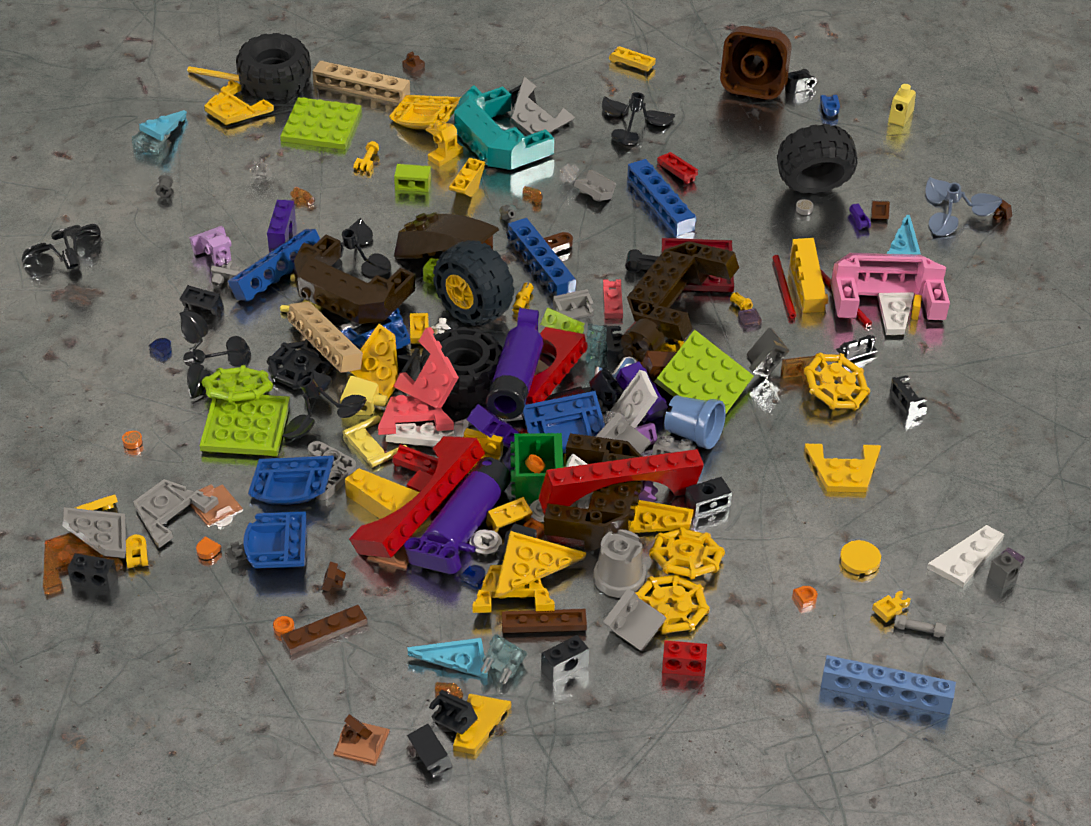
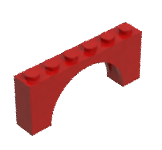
M545 327L540 333L543 339L541 353L550 355L555 361L546 370L534 375L525 405L545 401L551 395L556 386L560 384L561 380L587 351L588 344L585 334Z

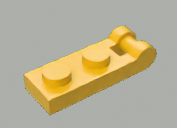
M620 46L609 55V60L613 63L618 61L643 71H649L656 61V58Z

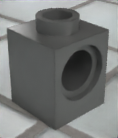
M1005 551L991 561L988 577L1004 589L1017 580L1021 563Z

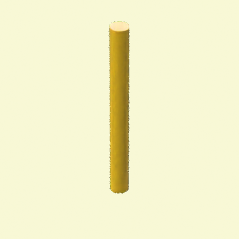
M191 66L187 69L188 73L240 82L237 74Z

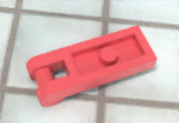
M603 279L605 319H623L621 279H616L615 281Z

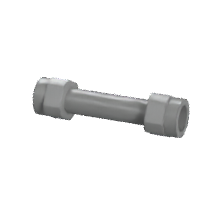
M896 614L894 627L904 630L907 627L934 633V637L940 638L945 636L947 625L936 622V625L906 619L907 615Z

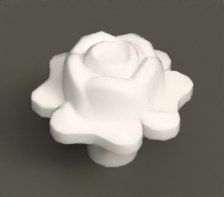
M439 318V323L431 327L435 331V335L451 329L446 324V318Z

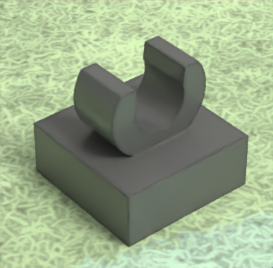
M238 541L230 543L231 548L224 550L231 569L250 563L245 555L244 544L239 545Z

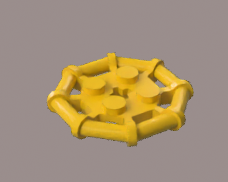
M817 353L812 362L804 368V374L810 387V394L815 395L832 410L835 408L857 410L865 397L870 395V389L867 387L863 368L856 366L844 357L842 353L839 355ZM826 362H836V363H832L831 365H828ZM818 365L822 369L820 372L815 371ZM842 365H844L846 368H848L850 371H852V373H850L848 370H846L845 368H843ZM856 378L858 380L859 386H856L855 384ZM852 393L858 394L855 399L851 397Z
M679 527V529L667 533H658L655 536L653 547L649 550L650 558L654 559L663 568L664 573H674L689 577L690 579L719 571V564L725 555L724 548L720 547L711 538V534L687 530L684 527ZM708 555H713V560L710 559Z
M678 574L660 577L650 576L644 585L635 592L642 601L666 617V620L658 629V631L662 632V635L687 630L692 632L700 620L709 614L710 611L703 593V586L701 584L697 585ZM673 583V586L659 587V585ZM683 587L689 589L690 591L686 592ZM650 589L653 590L650 597L645 596ZM696 597L698 605H693L691 599ZM667 603H673L674 607H670ZM694 613L691 619L687 618L688 614Z

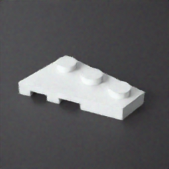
M914 292L878 293V302L886 335L905 334Z

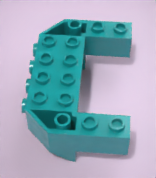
M474 85L460 98L454 111V126L457 129V134L487 166L512 170L554 154V137L546 129L524 136L516 127L503 131L491 119L511 111V94L503 86L481 93Z

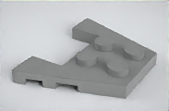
M524 77L521 81V87L517 94L518 97L511 114L510 122L528 136L544 129L551 133L572 122L575 117L563 108L557 117L553 118L528 98L536 88V85Z
M163 479L134 500L133 503L154 542L160 548L173 538L172 532L163 526L165 522L191 503L206 514L218 505L219 501L215 496L208 497L203 495V492L198 490L193 492L187 490L186 486Z

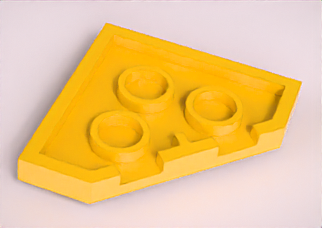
M378 324L360 349L363 353L361 369L349 372L358 378L377 383L379 385V393L388 396L389 399L396 389L394 384L398 379L395 334Z

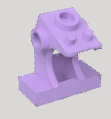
M223 226L189 237L193 253L195 255L204 252L207 255L211 254L214 266L219 267L231 261L230 247L232 244L229 237H226Z

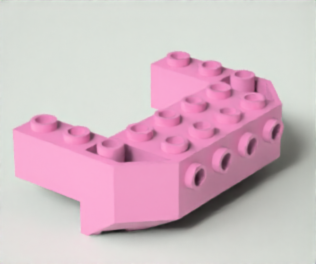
M849 253L834 263L831 278V288L837 315L843 318H856L860 295L878 296V293L914 292V296L915 294L922 295L928 320H946L950 305L944 284L946 266L916 254Z

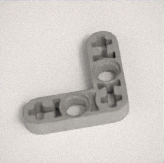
M315 441L308 445L309 457L333 455L337 458L333 461L325 493L316 497L319 500H327L345 484V478L357 470L356 461L320 441ZM332 477H339V478H340V479L337 480V481H332V480H331Z

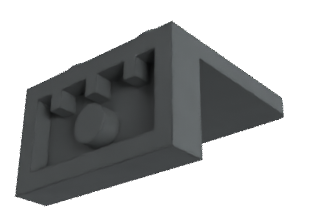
M769 327L747 353L748 358L753 363L749 369L752 373L764 378L770 375L790 351L772 328Z

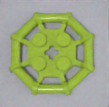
M246 365L228 369L217 368L216 372L202 379V385L205 387L206 395L209 398H219L229 403L243 400L256 401L265 392H270L273 389V383L269 380L266 371L250 369Z

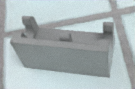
M588 289L553 296V310L574 319L594 315L593 308L591 307L593 300Z

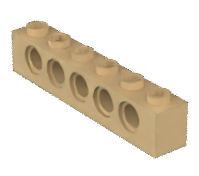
M319 61L312 71L314 85L400 103L406 95H410V80L325 61Z
M309 301L290 304L289 312L287 313L288 321L339 372L361 369L363 353Z

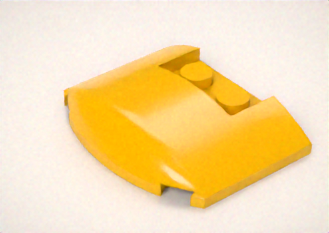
M406 95L390 114L389 118L406 128L425 130L430 124H435L436 120L447 122L454 114L461 97Z

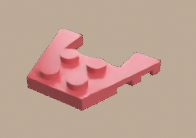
M429 327L425 328L418 341L430 353L418 378L414 381L406 372L400 373L394 387L435 408H442L459 377L448 357L444 356L440 342L436 341L433 336V329Z
M398 395L390 398L378 426V435L396 434L395 423L434 420L436 431L454 430V422L441 408H435L413 396Z

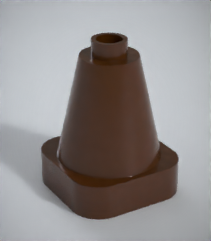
M738 26L734 28L724 41L720 72L722 86L730 93L761 99H774L779 96L788 80L792 49L789 38L781 30L771 26L764 28Z

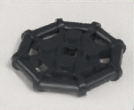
M307 339L292 343L283 342L281 347L272 356L267 358V364L272 374L271 379L274 382L288 385L293 390L301 388L299 386L300 381L310 376L313 371L318 372L320 368H323L324 370L320 374L329 375L336 368L326 358V361L321 360L320 357L323 355ZM277 364L282 365L283 368L278 369ZM287 374V375H289V376H291V377H294V379H290V378H288V377H286V376H284V375Z

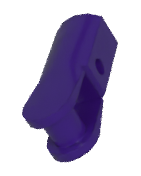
M852 204L849 212L854 218L858 229L862 230L864 227L867 229L871 228V221L865 215L860 204Z

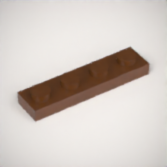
M355 605L281 635L282 642L289 654L292 655L368 624L367 617L360 606Z
M586 609L502 611V633L587 630Z

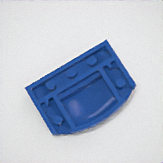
M596 391L527 404L523 411L528 433H562L563 454L566 453V444L570 433L596 437L605 427Z
M334 456L259 459L248 494L259 501L275 505H294L310 501L325 493Z
M306 511L256 514V521L248 524L244 534V551L254 568L305 566Z

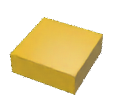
M915 294L911 312L912 320L918 321L922 295Z

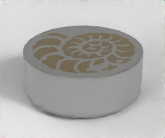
M806 199L799 200L796 203V211L801 215H809L813 212V203Z

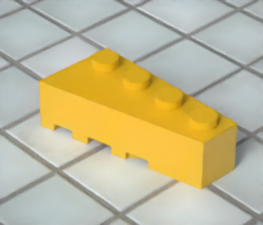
M814 238L793 239L789 267L803 313L824 312L825 304H828V294H825V286L822 280Z
M360 468L345 478L346 496L379 519L400 509L420 493Z

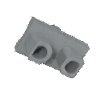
M229 261L228 265L223 264L222 268L211 267L213 275L212 285L220 288L224 281L228 282V280L240 273V268L236 267L235 261Z

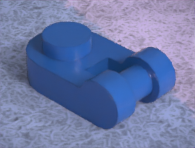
M820 96L823 112L828 116L837 115L840 110L838 96Z

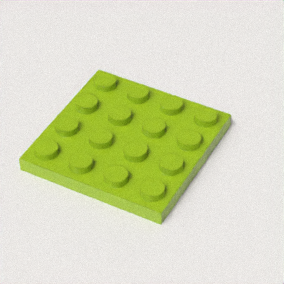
M298 97L280 135V139L282 142L345 150L361 114L362 106L352 103L347 104L337 101L332 102Z
M694 330L654 382L673 397L678 395L705 401L710 399L723 401L727 413L754 375Z
M261 395L259 400L256 401L243 400L234 401V403H229L219 398H212L199 445L200 451L278 456L290 406V396Z

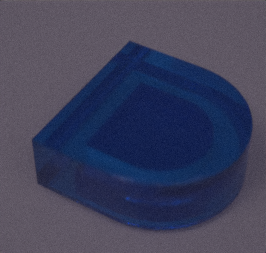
M158 338L148 345L150 351L162 358L172 350L171 341L167 338Z
M471 565L461 574V580L478 588L486 576L485 569L479 565Z

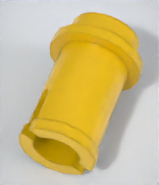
M734 292L730 297V302L739 306L743 312H748L753 307L751 299L743 297L738 292Z

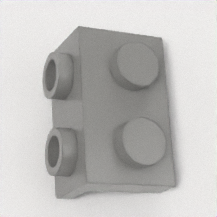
M589 170L586 179H577L574 186L581 193L589 194L593 200L601 202L602 200L612 198L616 183L594 170Z

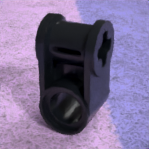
M807 69L788 73L785 90L794 94L812 89L816 85L817 79L815 76H811Z
M602 368L589 381L590 387L596 391L605 405L616 403L624 392L614 379L612 373L605 368Z

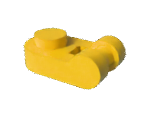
M135 534L126 539L128 569L134 568L136 565H142V567L149 566L147 544L142 535ZM140 554H141V557H134V558H133V555H140Z

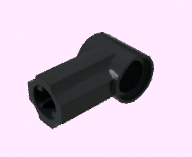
M632 249L627 254L625 268L632 273H636L639 270H648L659 256L645 255L637 249Z

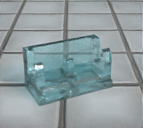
M588 324L586 364L589 363L590 359H596L595 367L601 366L606 354L607 327Z

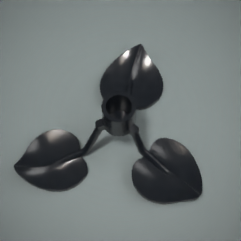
M639 92L632 93L628 105L611 100L604 96L602 101V110L610 116L618 117L621 114L625 115L628 113L629 107L631 108L632 114L628 130L615 129L611 133L613 140L626 145L636 144L639 140L637 133L630 132L635 112H640L643 109L644 117L648 118V122L658 126L669 124L675 117V114L655 110L646 111V103H643L645 96Z
M360 218L349 228L342 231L341 257L343 256L344 247L350 250L357 247L363 260L366 261L361 266L363 274L368 277L384 275L391 270V263L388 258L379 253L371 254L369 258H366L359 246L369 243L373 238L371 228ZM339 258L332 267L339 270L343 265L341 259Z
M89 224L83 227L73 225L56 230L52 233L51 237L53 240L64 239L67 249L62 251V255L52 244L40 243L28 247L23 252L22 262L36 254L52 249L60 258V261H64L67 269L76 268L80 265L76 239L92 235L101 236L100 228L96 224ZM68 236L73 239L74 250L69 246Z
M183 311L179 313L182 335L187 342L195 344L183 356L184 363L189 366L187 385L190 399H194L206 394V389L202 385V379L210 376L211 373L208 370H204V366L201 365L205 358L228 355L230 365L241 367V365L249 362L251 351L243 338L232 336L226 342L227 351L205 355L203 351L196 348L203 342L202 337L208 334L207 323L199 314Z
M313 371L310 376L303 378L299 383L303 390V398L305 399L308 414H302L293 418L282 436L290 439L304 436L313 428L315 420L311 418L312 413L309 399H316L320 393L339 408L337 414L340 418H349L355 415L365 405L367 399L362 395H350L345 397L341 404L337 403L325 393L332 384L331 377Z

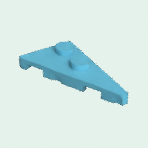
M183 110L167 116H160L154 120H147L139 124V130L162 141L165 134L169 135L178 126L179 121L183 122L185 120L187 112Z
M906 215L903 219L902 225L898 229L887 254L921 255L910 215Z
M481 638L407 647L409 657L478 677L488 678V673H484L485 669L483 672L480 670L485 662Z

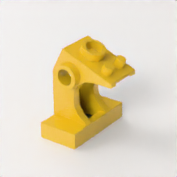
M436 120L435 124H430L425 129L433 135L435 143L438 144V148L428 154V160L440 167L463 153V146L457 143V129L453 124Z

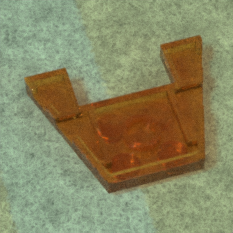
M71 532L46 540L43 574L44 593L46 595L63 589L58 573L67 570L75 553L114 560L116 571L123 568L122 561L118 557L103 556Z

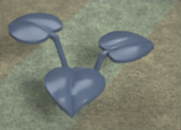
M929 177L926 184V197L931 203L940 204L944 200H949L948 214L939 212L932 215L929 220V228L936 236H946L957 229L959 224L958 218L951 216L952 203L959 202L961 197H963L968 206H972V212L975 215L982 217L994 213L1002 203L1001 198L985 193L972 196L970 202L965 196V192H961V186L958 183H948Z

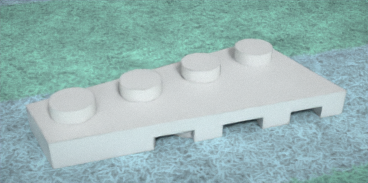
M462 421V425H454V430L436 431V426L433 423H425L422 426H416L415 423L395 424L396 434H386V442L434 447L443 436L464 437L465 429L469 428V421Z
M986 525L929 562L927 569L964 587L1001 543L1004 534Z

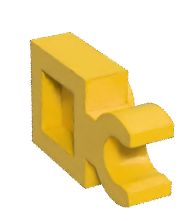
M898 591L893 599L887 595L874 603L872 610L885 622H888L895 618L896 614L900 615L902 609L910 605L911 599L902 600L903 591Z

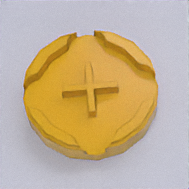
M851 541L841 549V565L853 574L860 575V573H865V575H869L879 568L881 554L877 547L867 541Z

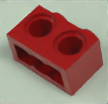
M664 640L662 673L705 677L707 644Z

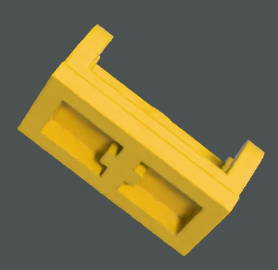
M524 497L489 510L486 524L488 527L492 525V531L497 533L499 528L523 518L525 521L529 520L533 512Z

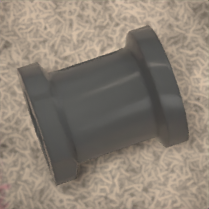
M161 175L158 177V186L155 191L158 196L168 197L171 194L170 187L173 184V179L168 175Z

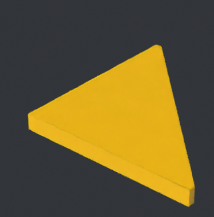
M510 531L494 597L498 598L577 563L585 558L586 552Z

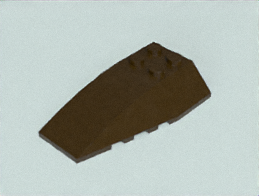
M436 212L431 214L422 213L417 215L414 221L406 223L404 228L398 232L394 257L395 259L422 258L425 253L433 256L437 254L436 251L445 252L452 246L467 240L480 241L482 244L498 232L499 229L494 225L467 216L437 214Z

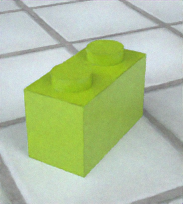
M397 164L394 175L395 190L429 192L431 166Z

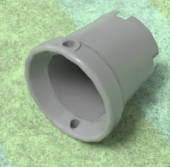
M618 530V534L613 535L609 532L602 538L599 559L593 571L594 584L599 591L611 597L621 598L628 588L637 592L647 579L646 566L643 564L642 543L639 542V537L636 534L627 530Z

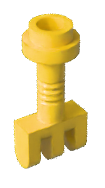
M375 141L367 143L365 147L367 152L364 158H357L353 169L358 170L360 166V171H364L366 168V172H371L373 161H370L373 154H377L379 151V145Z

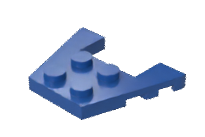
M397 308L386 319L388 323L382 326L395 334L396 349H401L411 342L399 308ZM350 327L341 330V332L358 349H361L375 329L358 335Z

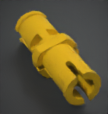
M524 283L521 291L517 293L516 301L512 306L514 313L518 314L519 309L524 308L529 303L530 295L534 289L531 283H529L527 288L528 283Z

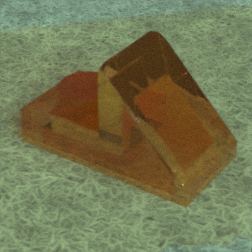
M815 356L782 359V378L801 376L804 385H806L808 380L804 374V368L812 362Z

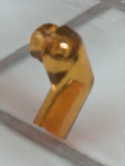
M524 186L523 194L531 196L535 203L542 201L543 195L539 189Z
M298 187L294 188L290 193L295 200L301 196L309 205L315 202V198L308 191Z
M435 683V693L444 690L463 699V692L456 683Z

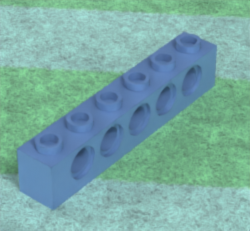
M829 655L826 656L821 688L949 715L956 686L955 681Z

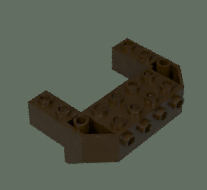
M327 234L313 246L304 242L294 259L295 283L299 297L357 324L385 321L415 291V274L403 268H399L388 280L376 275L367 283L332 267L341 257V241Z
M690 241L665 249L627 296L634 321L636 322L639 319L650 320L657 325L656 328L659 332H663L664 337L684 341L693 329L688 313L670 309V306L688 283L702 285L709 275L731 280L739 269L735 252Z
M570 433L566 444V463L572 454H575L587 464L643 457L628 441ZM643 480L616 483L593 491L588 509L548 503L544 515V535L584 540V552L600 548L602 538L607 533L611 532V535L618 534V530H630L631 522L635 518V507H638L639 493L642 492Z

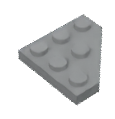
M64 507L62 526L103 556L125 558V514Z

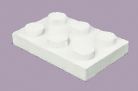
M638 371L610 410L612 417L619 412L633 428L637 427L658 398L646 371Z

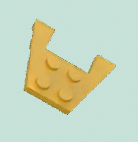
M229 80L226 87L223 86L220 89L221 92L218 95H214L204 105L205 112L226 125L274 111V105L264 99L250 106L235 97L234 94L240 92L242 88L239 83L233 80Z
M805 443L804 451L809 455L812 466H815L817 469V475L827 492H867L877 458L880 454L881 445H863V459L824 458L822 444Z
M490 565L483 580V586L477 593L476 601L472 604L473 613L492 612L491 598H497L494 596L502 565ZM541 579L498 597L500 599L506 597H535L536 611H555V602L553 599H550L549 592L541 584Z

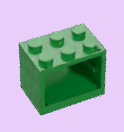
M562 433L514 434V442H510L511 453H514V455H510V466L514 468V470H511V482H515V484H511V496H515V500L524 497L527 504H532L539 499L546 471L563 468ZM531 454L543 460L545 469L541 473H534L526 466L525 460Z

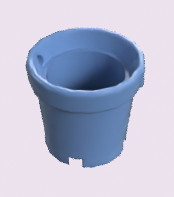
M678 395L674 396L669 403V406L673 408L671 412L666 411L665 429L670 433L696 442L698 447L705 449L713 448L721 436L725 423L726 411L723 401L716 399L705 401Z

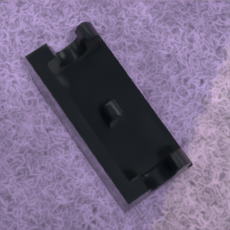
M187 285L180 297L184 307L188 308L189 304L205 308L211 310L215 316H218L217 308L222 310L224 307L220 294Z
M603 325L602 340L607 364L620 363L626 357L623 354L624 349L621 344L623 334H613L614 331H621L620 326Z
M907 375L897 378L892 377L890 392L908 416L927 410V406L923 404L927 400L924 397L919 398L910 387L909 382L903 383V381L910 379Z
M444 690L439 692V695L429 706V709L433 710L439 705L438 710L431 716L433 721L461 735L478 719L471 703Z
M428 723L407 735L427 770H431L432 775L452 767L447 752Z

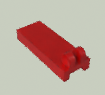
M672 152L657 157L659 165L681 178L686 185L694 182L695 176H698V169Z
M400 444L397 453L393 456L392 463L397 467L402 466L416 472L421 470L434 475L438 458Z

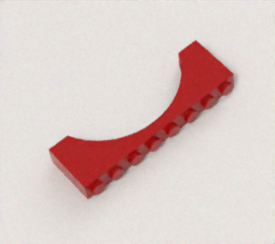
M443 436L432 448L438 458V464L431 480L418 495L400 509L377 521L361 525L349 538L356 552L360 555L392 558L485 454L478 439Z
M698 449L549 469L545 474L539 502L545 515L548 503L571 506L580 498L600 488L616 483L638 480L661 483L671 489L675 496L685 495L686 487L697 484L704 464Z

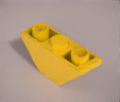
M469 158L449 186V190L472 197L479 188L485 162Z

